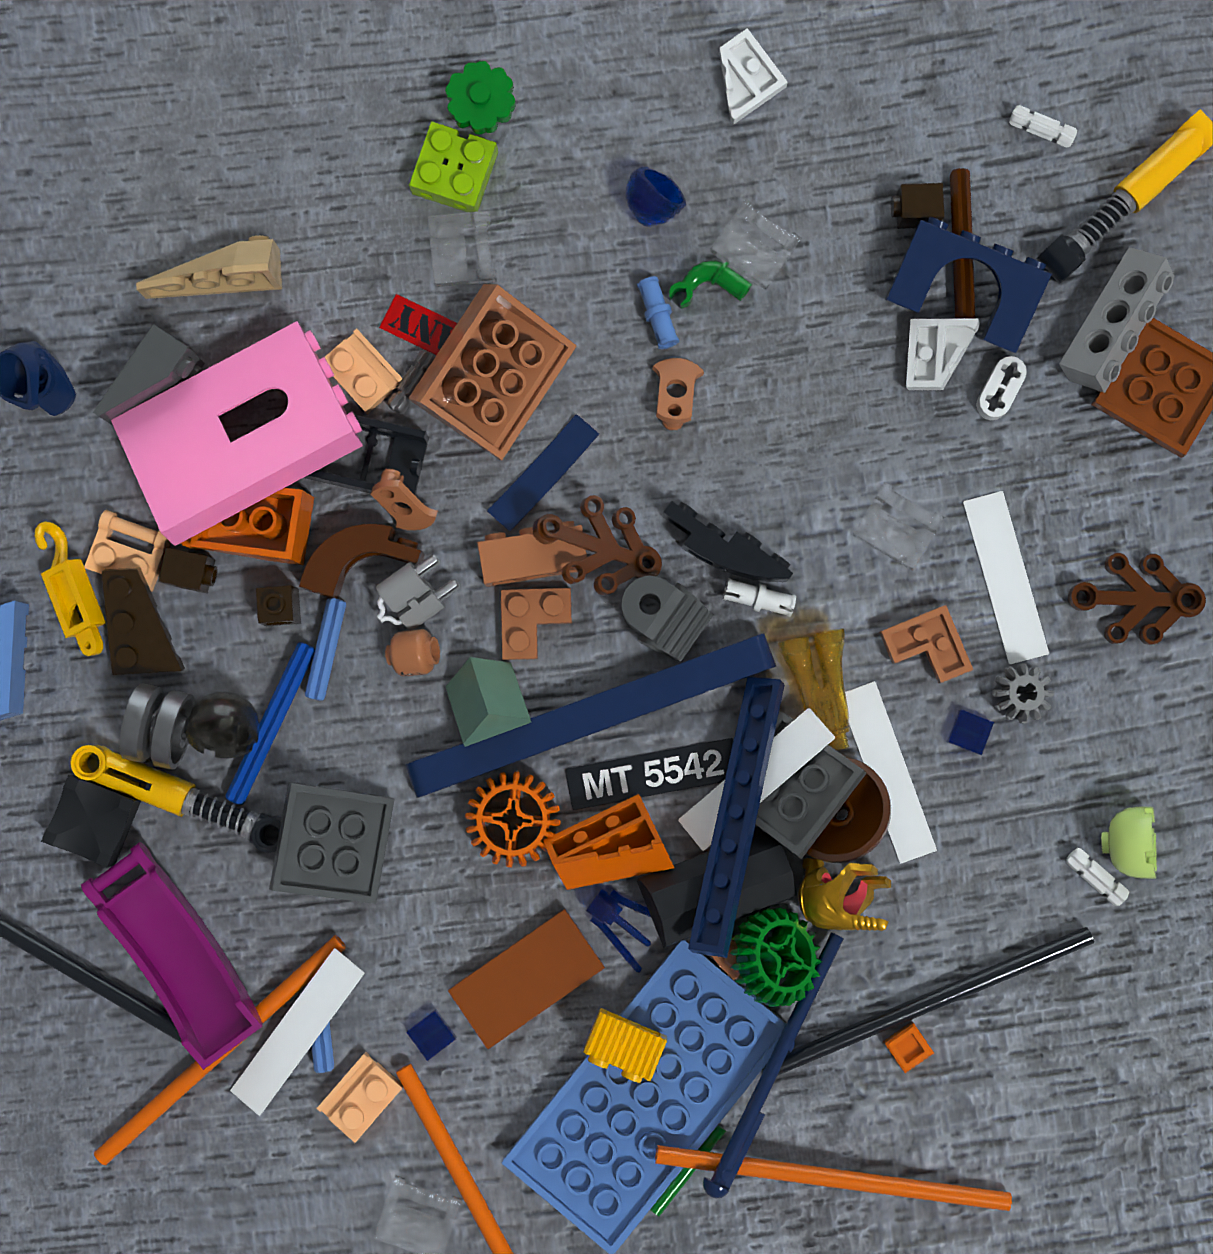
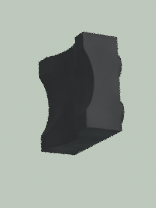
M68 775L55 814L45 830L41 842L72 852L106 868L112 867L117 862L141 801L95 782L82 780L75 775Z

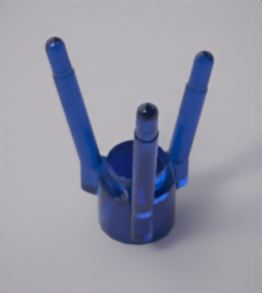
M602 889L586 910L593 916L590 921L601 929L624 959L639 973L642 970L641 966L607 924L611 926L615 922L636 940L649 947L651 941L619 916L623 908L618 904L651 917L648 908L623 897L614 889L610 894Z

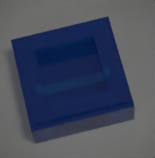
M959 710L947 743L982 755L994 722L964 710Z
M437 1009L406 1032L427 1061L457 1038Z

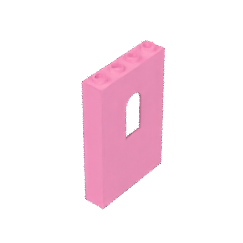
M298 321L111 420L161 534L174 546L363 446L357 433L363 431L353 412L347 414L343 407L348 403L347 398L339 384L333 386L329 378L335 375L325 357L319 359L315 352L321 349L311 330L306 333L304 332ZM279 389L286 393L288 406L280 417L230 442L220 421V415L267 390Z

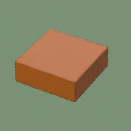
M912 1021L883 1041L904 1073L934 1054Z

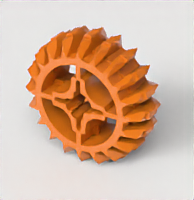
M515 771L513 773V782H508L505 772L500 773L499 779L501 784L498 786L494 779L490 777L486 780L487 785L491 789L489 792L480 786L475 790L482 797V800L469 799L468 804L476 807L477 813L467 812L465 818L469 820L476 819V825L467 827L466 832L473 833L478 831L480 837L472 840L471 844L477 846L482 841L485 843L486 847L480 853L482 857L487 856L491 850L496 852L492 860L493 864H498L501 856L504 855L507 856L506 867H512L514 857L518 856L519 863L523 867L527 865L525 854L530 853L534 861H538L540 856L536 848L539 846L543 851L547 852L543 840L545 837H554L553 835L556 834L553 831H549V826L561 825V820L550 819V813L560 811L559 805L548 807L546 803L555 797L554 793H548L543 797L540 792L545 788L546 784L542 781L534 789L531 787L534 776L531 774L526 777L525 783H520V772ZM504 790H510V798L504 811L485 812L489 802L495 795ZM521 791L526 792L536 800L541 809L542 816L527 814L523 811L520 798ZM515 801L517 816L523 819H530L532 822L524 821L522 825L516 824L518 829L513 830V837H511L512 829L510 828V823L495 817H503L505 813L509 815V809H513ZM485 822L500 825L504 829L506 847L499 845L490 837ZM523 827H541L539 835L531 844L516 848L518 834Z

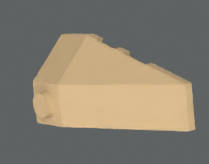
M252 236L248 238L249 241L236 242L137 282L136 290L145 299L282 289L280 249L275 241L267 236Z

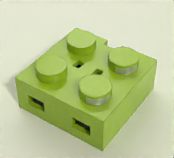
M431 121L409 184L411 193L477 215L498 155L497 143L469 134L468 139L460 137L458 130Z

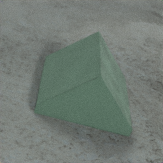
M469 657L446 685L448 697L465 747L531 723L511 662Z

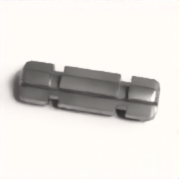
M420 351L414 360L416 362L415 366L411 365L398 385L397 394L393 393L387 404L389 408L401 415L406 412L410 406L409 396L435 356L427 351Z

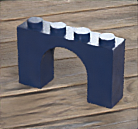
M929 217L927 222L920 220L885 300L919 313L931 284L942 267L956 259L976 260L984 264L992 272L998 287L997 302L981 336V340L1016 353L1052 276L1051 273L1044 271L1046 264L1030 257H1026L1025 262L1012 258L1013 250L995 243L992 249L979 244L981 237L964 230L961 231L960 235L947 231L949 224L936 218Z

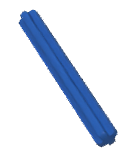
M303 642L297 643L225 795L228 801L237 805L244 804L313 659L314 647Z

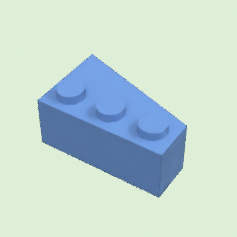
M19 601L0 605V721L23 714L26 670H23L24 648H27L25 629L26 615H29V604Z

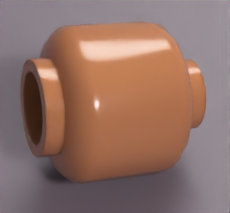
M425 629L400 631L393 635L390 645L386 646L385 657L388 665H392L395 672L400 676L424 675L430 673L434 666L439 663L440 646L436 637H432Z

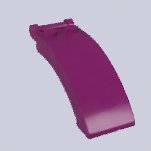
M139 842L130 849V854L97 878L86 880L81 884V888L98 909L97 915L120 942L149 981L173 1021L181 1038L182 1045L204 1070L260 1029L263 1023L242 981L210 930L185 896L154 860L148 848L142 842ZM140 864L145 870L143 874L110 898L105 896L103 893L105 888Z

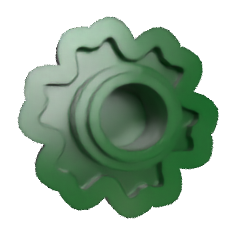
M486 61L467 63L464 66L463 74L454 73L451 75L449 84L445 89L447 99L450 101L447 107L450 117L455 120L460 128H466L471 125V129L475 134L495 132L498 122H509L512 112L516 107V101L512 95L514 90L512 79L507 76L503 68L497 67L491 70Z

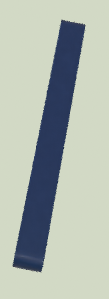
M763 633L530 718L531 723L466 747L463 743L410 762L405 767L416 798L766 671L776 667V663L766 636Z

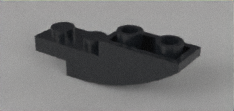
M671 501L663 512V518L689 536L684 542L682 549L717 569L747 579L766 582H787L793 575V572L788 569L790 566L789 562L776 553H773L771 556L760 549L762 543L747 532L743 535L736 532L731 540L727 542L723 539L726 534L710 522L705 526L695 518L697 512L683 502L677 505Z

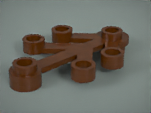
M596 495L585 498L580 504V510L589 519L598 538L564 526L562 520L554 514H545L533 524V535L542 544H551L561 540L595 553L580 562L572 561L563 567L562 577L569 584L582 581L587 573L612 560L626 564V566L612 574L604 573L595 578L594 589L600 595L613 593L618 585L633 577L638 579L644 576H657L661 571L662 561L660 555L652 547L643 545L634 527L635 513L630 508L623 507L616 510L612 515V524L615 528L621 530L629 549L619 546L602 514L604 503ZM589 501L596 505L595 513L588 509ZM620 513L627 516V524H623L620 521ZM547 522H551L554 524V534L550 533L547 530ZM643 557H646L649 560V569L643 566ZM570 567H575L578 570L577 579L571 577L569 573ZM603 578L609 581V590H605L602 587L601 582Z
M1114 553L1106 558L1105 569L1112 575H1119L1133 591L1097 590L1096 586L1091 583L1082 582L1070 589L1068 601L1071 607L1077 611H1087L1096 605L1134 606L1119 622L1109 624L1105 628L1104 637L1111 644L1124 642L1128 637V632L1155 606L1169 607L1155 623L1144 625L1139 631L1140 640L1146 645H1153L1162 640L1163 633L1180 617L1190 618L1202 612L1206 603L1203 590L1193 583L1182 584L1164 566L1163 559L1159 555L1149 554L1140 560L1139 568L1141 572L1147 576L1154 575L1168 590V592H1155L1129 565L1128 558L1124 554ZM1113 558H1118L1122 562L1120 570L1112 567ZM1148 559H1153L1156 562L1157 567L1155 571L1147 568ZM1079 591L1084 592L1087 596L1084 604L1079 603L1076 599ZM1184 594L1191 598L1189 607L1184 606L1181 602ZM1113 627L1121 630V637L1118 640L1114 639L1111 635ZM1148 628H1152L1156 632V638L1153 641L1149 640L1146 636Z

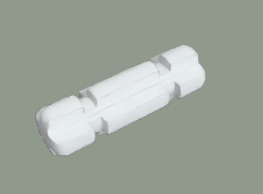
M1017 105L1014 108L1009 121L1012 126L1020 129L1024 126L1027 128V132L1049 141L1056 139V144L1066 148L1072 145L1077 134L1076 128L1067 124L1064 127L1060 126V121L1038 112L1031 114L1029 113L1030 109L1021 105Z
M1081 848L1073 850L1066 860L1068 866L1075 872L1080 871V876L1100 894H1107L1105 898L1114 906H1120L1126 901L1129 895L1127 888L1120 882H1113L1115 878L1095 860L1089 861L1088 858L1090 856Z

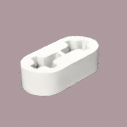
M1014 356L1005 357L991 371L976 403L977 411L984 419L997 420L1010 409L1027 373L1026 366L1022 360ZM1012 366L1014 368L1013 374L1017 378H1011L1005 386L1001 384L1005 376L1001 369ZM997 391L1002 393L997 403L1002 408L990 411L988 409L989 403L985 399H991Z

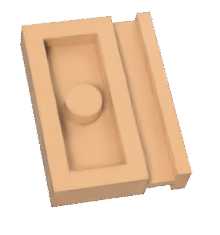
M358 329L354 330L348 339H344L325 356L335 375L333 378L366 414H369L387 398L402 381V377Z
M365 1052L316 1109L320 1112L322 1111L336 1127L356 1143L401 1091L403 1086L401 1082Z

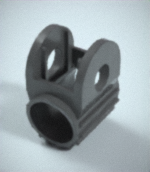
M644 576L634 580L626 588L622 597L624 621L631 630L640 635L637 641L679 662L683 660L713 616L680 583H676L673 586L657 576ZM648 598L654 599L659 603L660 609L655 614H645L640 609L641 602Z

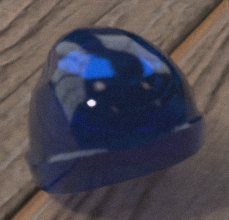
M639 167L630 174L626 186V201L635 219L643 226L651 227L667 223L686 206V200L680 188L667 175L648 167Z

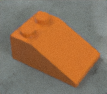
M283 488L191 537L190 547L304 566L315 497L304 490Z

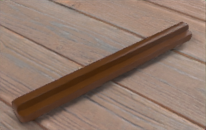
M958 168L952 170L950 174L952 233L960 235L962 230L972 233L970 171L966 168ZM973 259L953 260L955 319L976 318Z

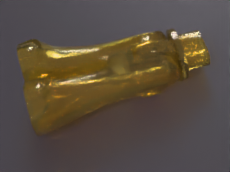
M844 628L811 634L821 673L822 688L819 687L815 675L809 637L802 636L778 642L780 653L796 682L804 711L810 708L835 736V739L828 744L835 750L848 748L846 732L850 731L848 726L849 710L842 668L845 643Z

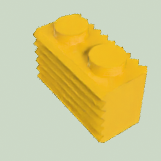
M600 1008L584 1046L583 1053L589 1055L588 1061L596 1066L607 1069L609 1064L622 1069L621 1075L631 1081L641 1083L643 1078L651 1081L667 1043V1036Z

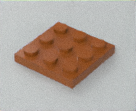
M1153 318L1149 323H1146L1139 335L1135 349L1128 353L1122 363L1118 378L1110 383L1105 393L1099 391L1091 405L1182 458L1186 456L1213 410V352Z

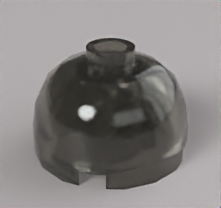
M225 691L206 695L192 708L186 730L188 743L195 750L203 754L204 748L215 751V757L236 758L248 754L252 751L253 744L257 743L259 739L260 726L257 711L252 703L236 693Z

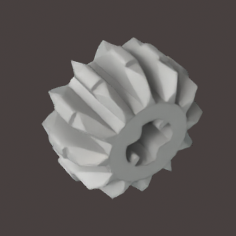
M1022 663L1018 665L1017 672L1011 666L1005 668L1007 678L996 677L995 682L1003 688L1002 690L992 691V696H1002L1003 701L997 703L995 708L1003 710L1008 707L1005 714L1007 720H1013L1017 715L1019 723L1024 724L1027 723L1029 716L1033 720L1041 719L1039 709L1050 710L1051 705L1044 700V697L1054 696V691L1044 690L1043 686L1049 684L1051 679L1047 676L1038 680L1041 671L1039 667H1033L1028 671L1027 664ZM1027 687L1028 690L1025 693H1029V698L1019 700L1018 696L1021 694L1016 693L1017 688Z

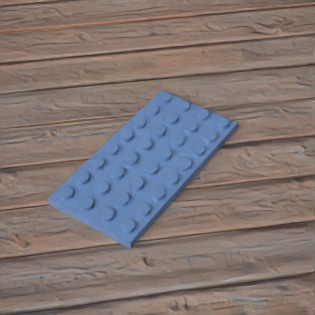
M686 940L675 945L619 1015L667 1036V1043L651 1081H647L644 1078L641 1083L631 1081L621 1075L622 1069L609 1064L607 1069L601 1068L589 1062V1055H586L501 1162L609 1254L616 1253L684 1168L655 1164L657 1145L698 1150L768 1063L787 1024L764 1004L754 1002L753 995L744 994V988L706 956L692 953L688 949L689 942Z

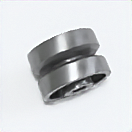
M140 683L131 695L124 713L119 741L122 758L136 762H145L151 757L154 766L176 769L186 752L193 728L195 715V699L193 694L171 690L165 696L162 687Z

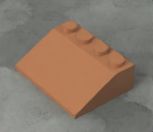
M483 284L408 399L499 460H503L577 345L498 284Z

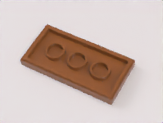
M564 908L448 989V992L485 1047L490 1049L599 973L605 966Z

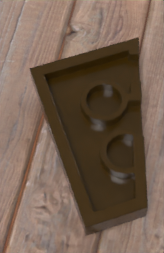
M141 568L103 570L102 580L112 675L183 671L185 667L181 658H178L171 643V635L168 629L164 627L156 609L157 604Z

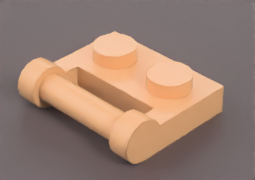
M104 510L99 519L98 531L84 568L102 574V571L105 569L140 567L151 592H153L161 571L166 547L169 548L171 542L161 534L160 530L156 531L117 517V513ZM113 530L154 544L152 554L111 541L110 538Z

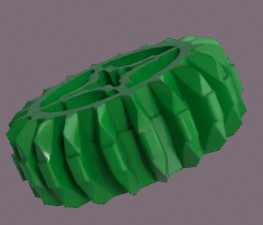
M770 908L763 909L747 917V922L738 926L741 934L731 938L736 943L737 949H733L729 953L736 957L737 963H734L730 968L739 970L740 973L735 982L746 984L744 994L754 995V1002L766 1003L770 1007L790 1006L795 1001H801L803 998H806L805 990L810 991L814 989L811 977H820L819 973L815 970V965L823 962L816 958V951L821 947L813 944L812 939L816 933L806 931L808 921L798 920V913L787 912L786 909L782 908L773 910ZM771 929L774 930L772 937H768L766 943L763 942L765 935ZM786 972H789L786 980L779 986L780 979L785 977Z

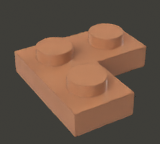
M571 588L501 590L502 660L538 659L537 625L572 624Z
M946 605L879 632L892 664L925 652L938 684L973 670Z

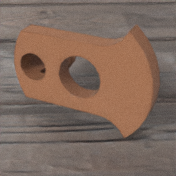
M669 358L656 363L652 368L659 376L660 381L656 417L662 420V424L668 430H678L683 426V423L691 421L694 384L699 377L704 375V371L692 361L682 358ZM671 384H680L685 388L686 394L680 398L672 397L668 394L667 387Z
M394 469L383 470L380 482L373 486L370 495L396 520L395 527L403 530H422L431 526L436 519L438 510L426 507L403 484L404 476L400 475L399 471ZM395 502L405 503L411 508L399 507Z

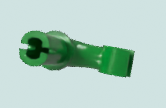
M716 260L703 261L693 266L681 282L671 286L669 298L671 301L677 292H686V299L683 300L680 307L681 309L688 307L693 299V291L700 284L708 281L713 286L718 284L741 301L752 287V284L729 268L730 263L727 261L724 263Z

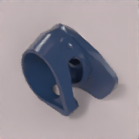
M38 342L17 343L0 353V397L3 400L26 410H35L41 407L53 416L64 413L72 406L76 398V392L64 368ZM14 395H21L23 397L17 398Z

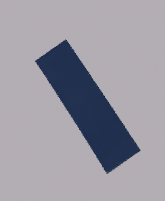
M576 414L487 512L508 531H511L598 437L599 433Z

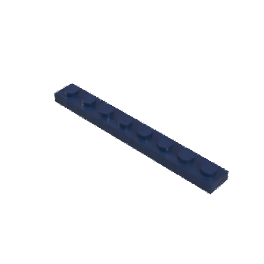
M747 677L688 946L692 953L728 957L785 686L781 679Z

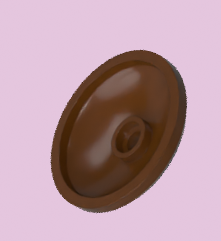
M848 758L862 768L866 775L838 810V812L840 810H847V817L844 820H837L836 813L806 852L813 858L829 863L854 861L871 852L883 839L891 819V800L887 787L871 767L856 759Z

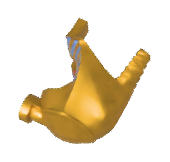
M812 858L803 859L802 867L806 870L805 877L799 887L798 902L807 921L816 927L831 930L861 929L883 931L886 929L889 921L861 916L862 912L874 899V889L891 888L890 879L885 876H876L878 875V869L874 865L849 863L832 880L827 868L824 867L823 861ZM856 876H866L860 881L858 889L853 894L845 896Z

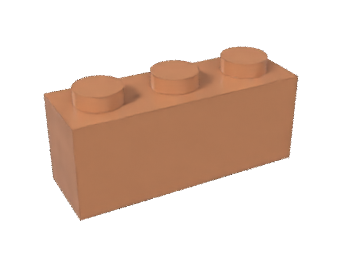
M574 521L563 522L564 526L583 532L582 525L575 526ZM554 526V530H548V531H549L550 533H553V534H554V533H555V526ZM533 527L519 530L520 535L506 537L503 532L485 535V541L477 542L483 580L486 587L562 575V569L566 564L572 561L580 562L587 558L586 550L561 540L551 544H542L534 537ZM570 567L569 573L578 572L575 567Z

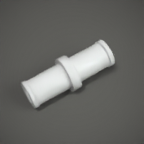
M731 578L727 579L723 600L752 606V610L757 612L764 609L791 617L793 613L791 608L794 609L796 595L766 589L767 586L761 583L755 586L735 581Z

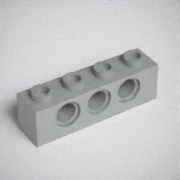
M1131 247L1128 248L1059 363L1069 381L1105 393L1110 383L1118 378L1122 363L1128 353L1135 349L1139 335L1146 323L1153 319L1157 304L1163 294H1166L1172 287L1174 274L1166 257Z

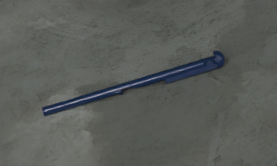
M830 933L818 958L823 962L815 965V970L819 973L820 977H811L814 989L810 991L805 990L806 998L797 1001L712 1178L704 1177L703 1188L712 1198H722L729 1193L731 1184L762 1123L765 1114L760 1111L780 1072L787 1053H791L795 1046V1039L844 940V938L835 933Z

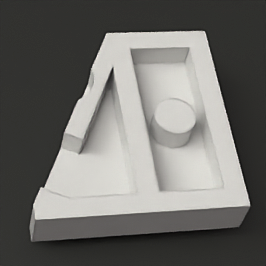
M748 28L720 47L719 57L730 121L734 125L785 89L788 82Z
M910 319L906 388L908 390H943L979 328V319Z

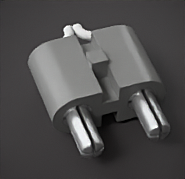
M432 554L417 566L412 562L407 563L376 586L380 595L377 601L380 613L377 617L382 623L390 621L395 625L404 624L409 630H414L446 607L443 600L459 590L460 585L457 580L452 579L435 590L429 582L425 581L424 575L440 565L436 555ZM383 601L393 612L397 613L400 620H396L389 615L384 616L385 607Z

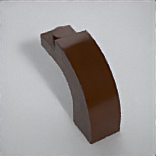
M382 524L351 526L333 534L315 550L305 567L299 587L320 595L339 599L345 577L357 562L372 556H384L404 563L412 562L417 566L423 561L425 554L417 549L418 543L399 537L397 543L393 542L396 530L391 526Z

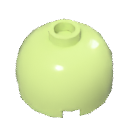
M1153 807L1127 808L1113 817L1110 822L1109 832H1102V852L1109 853L1113 866L1119 872L1129 877L1156 879L1157 848L1156 833H1154V828H1152V823H1155Z

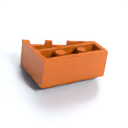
M639 794L554 834V837L543 840L551 862L567 890L675 868Z

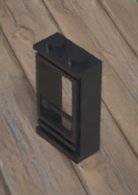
M355 415L362 430L371 433V436L367 439L368 449L360 480L321 471H315L304 477L305 479L371 494L375 484L365 481L373 448L378 444L376 439L378 434L394 438L387 469L399 471L400 475L404 476L403 484L416 495L429 436L426 431Z

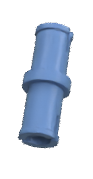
M648 277L637 283L646 308L644 315L646 321L651 322L658 348L667 349L680 342L670 318L672 310L670 304L665 303L658 283V277Z

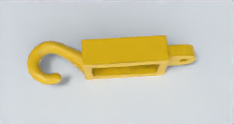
M41 522L35 528L34 537L37 546L41 550L47 548L48 545L44 538L45 532L55 542V556L52 566L41 573L65 638L76 637L80 650L84 655H98L103 650V640L97 627L106 622L82 560H68V542L65 533L52 522ZM77 605H78L79 611H80V613H81V616H82V618H83V622H81V620H80V618H79V615H78V613H77V610H76V606H77Z

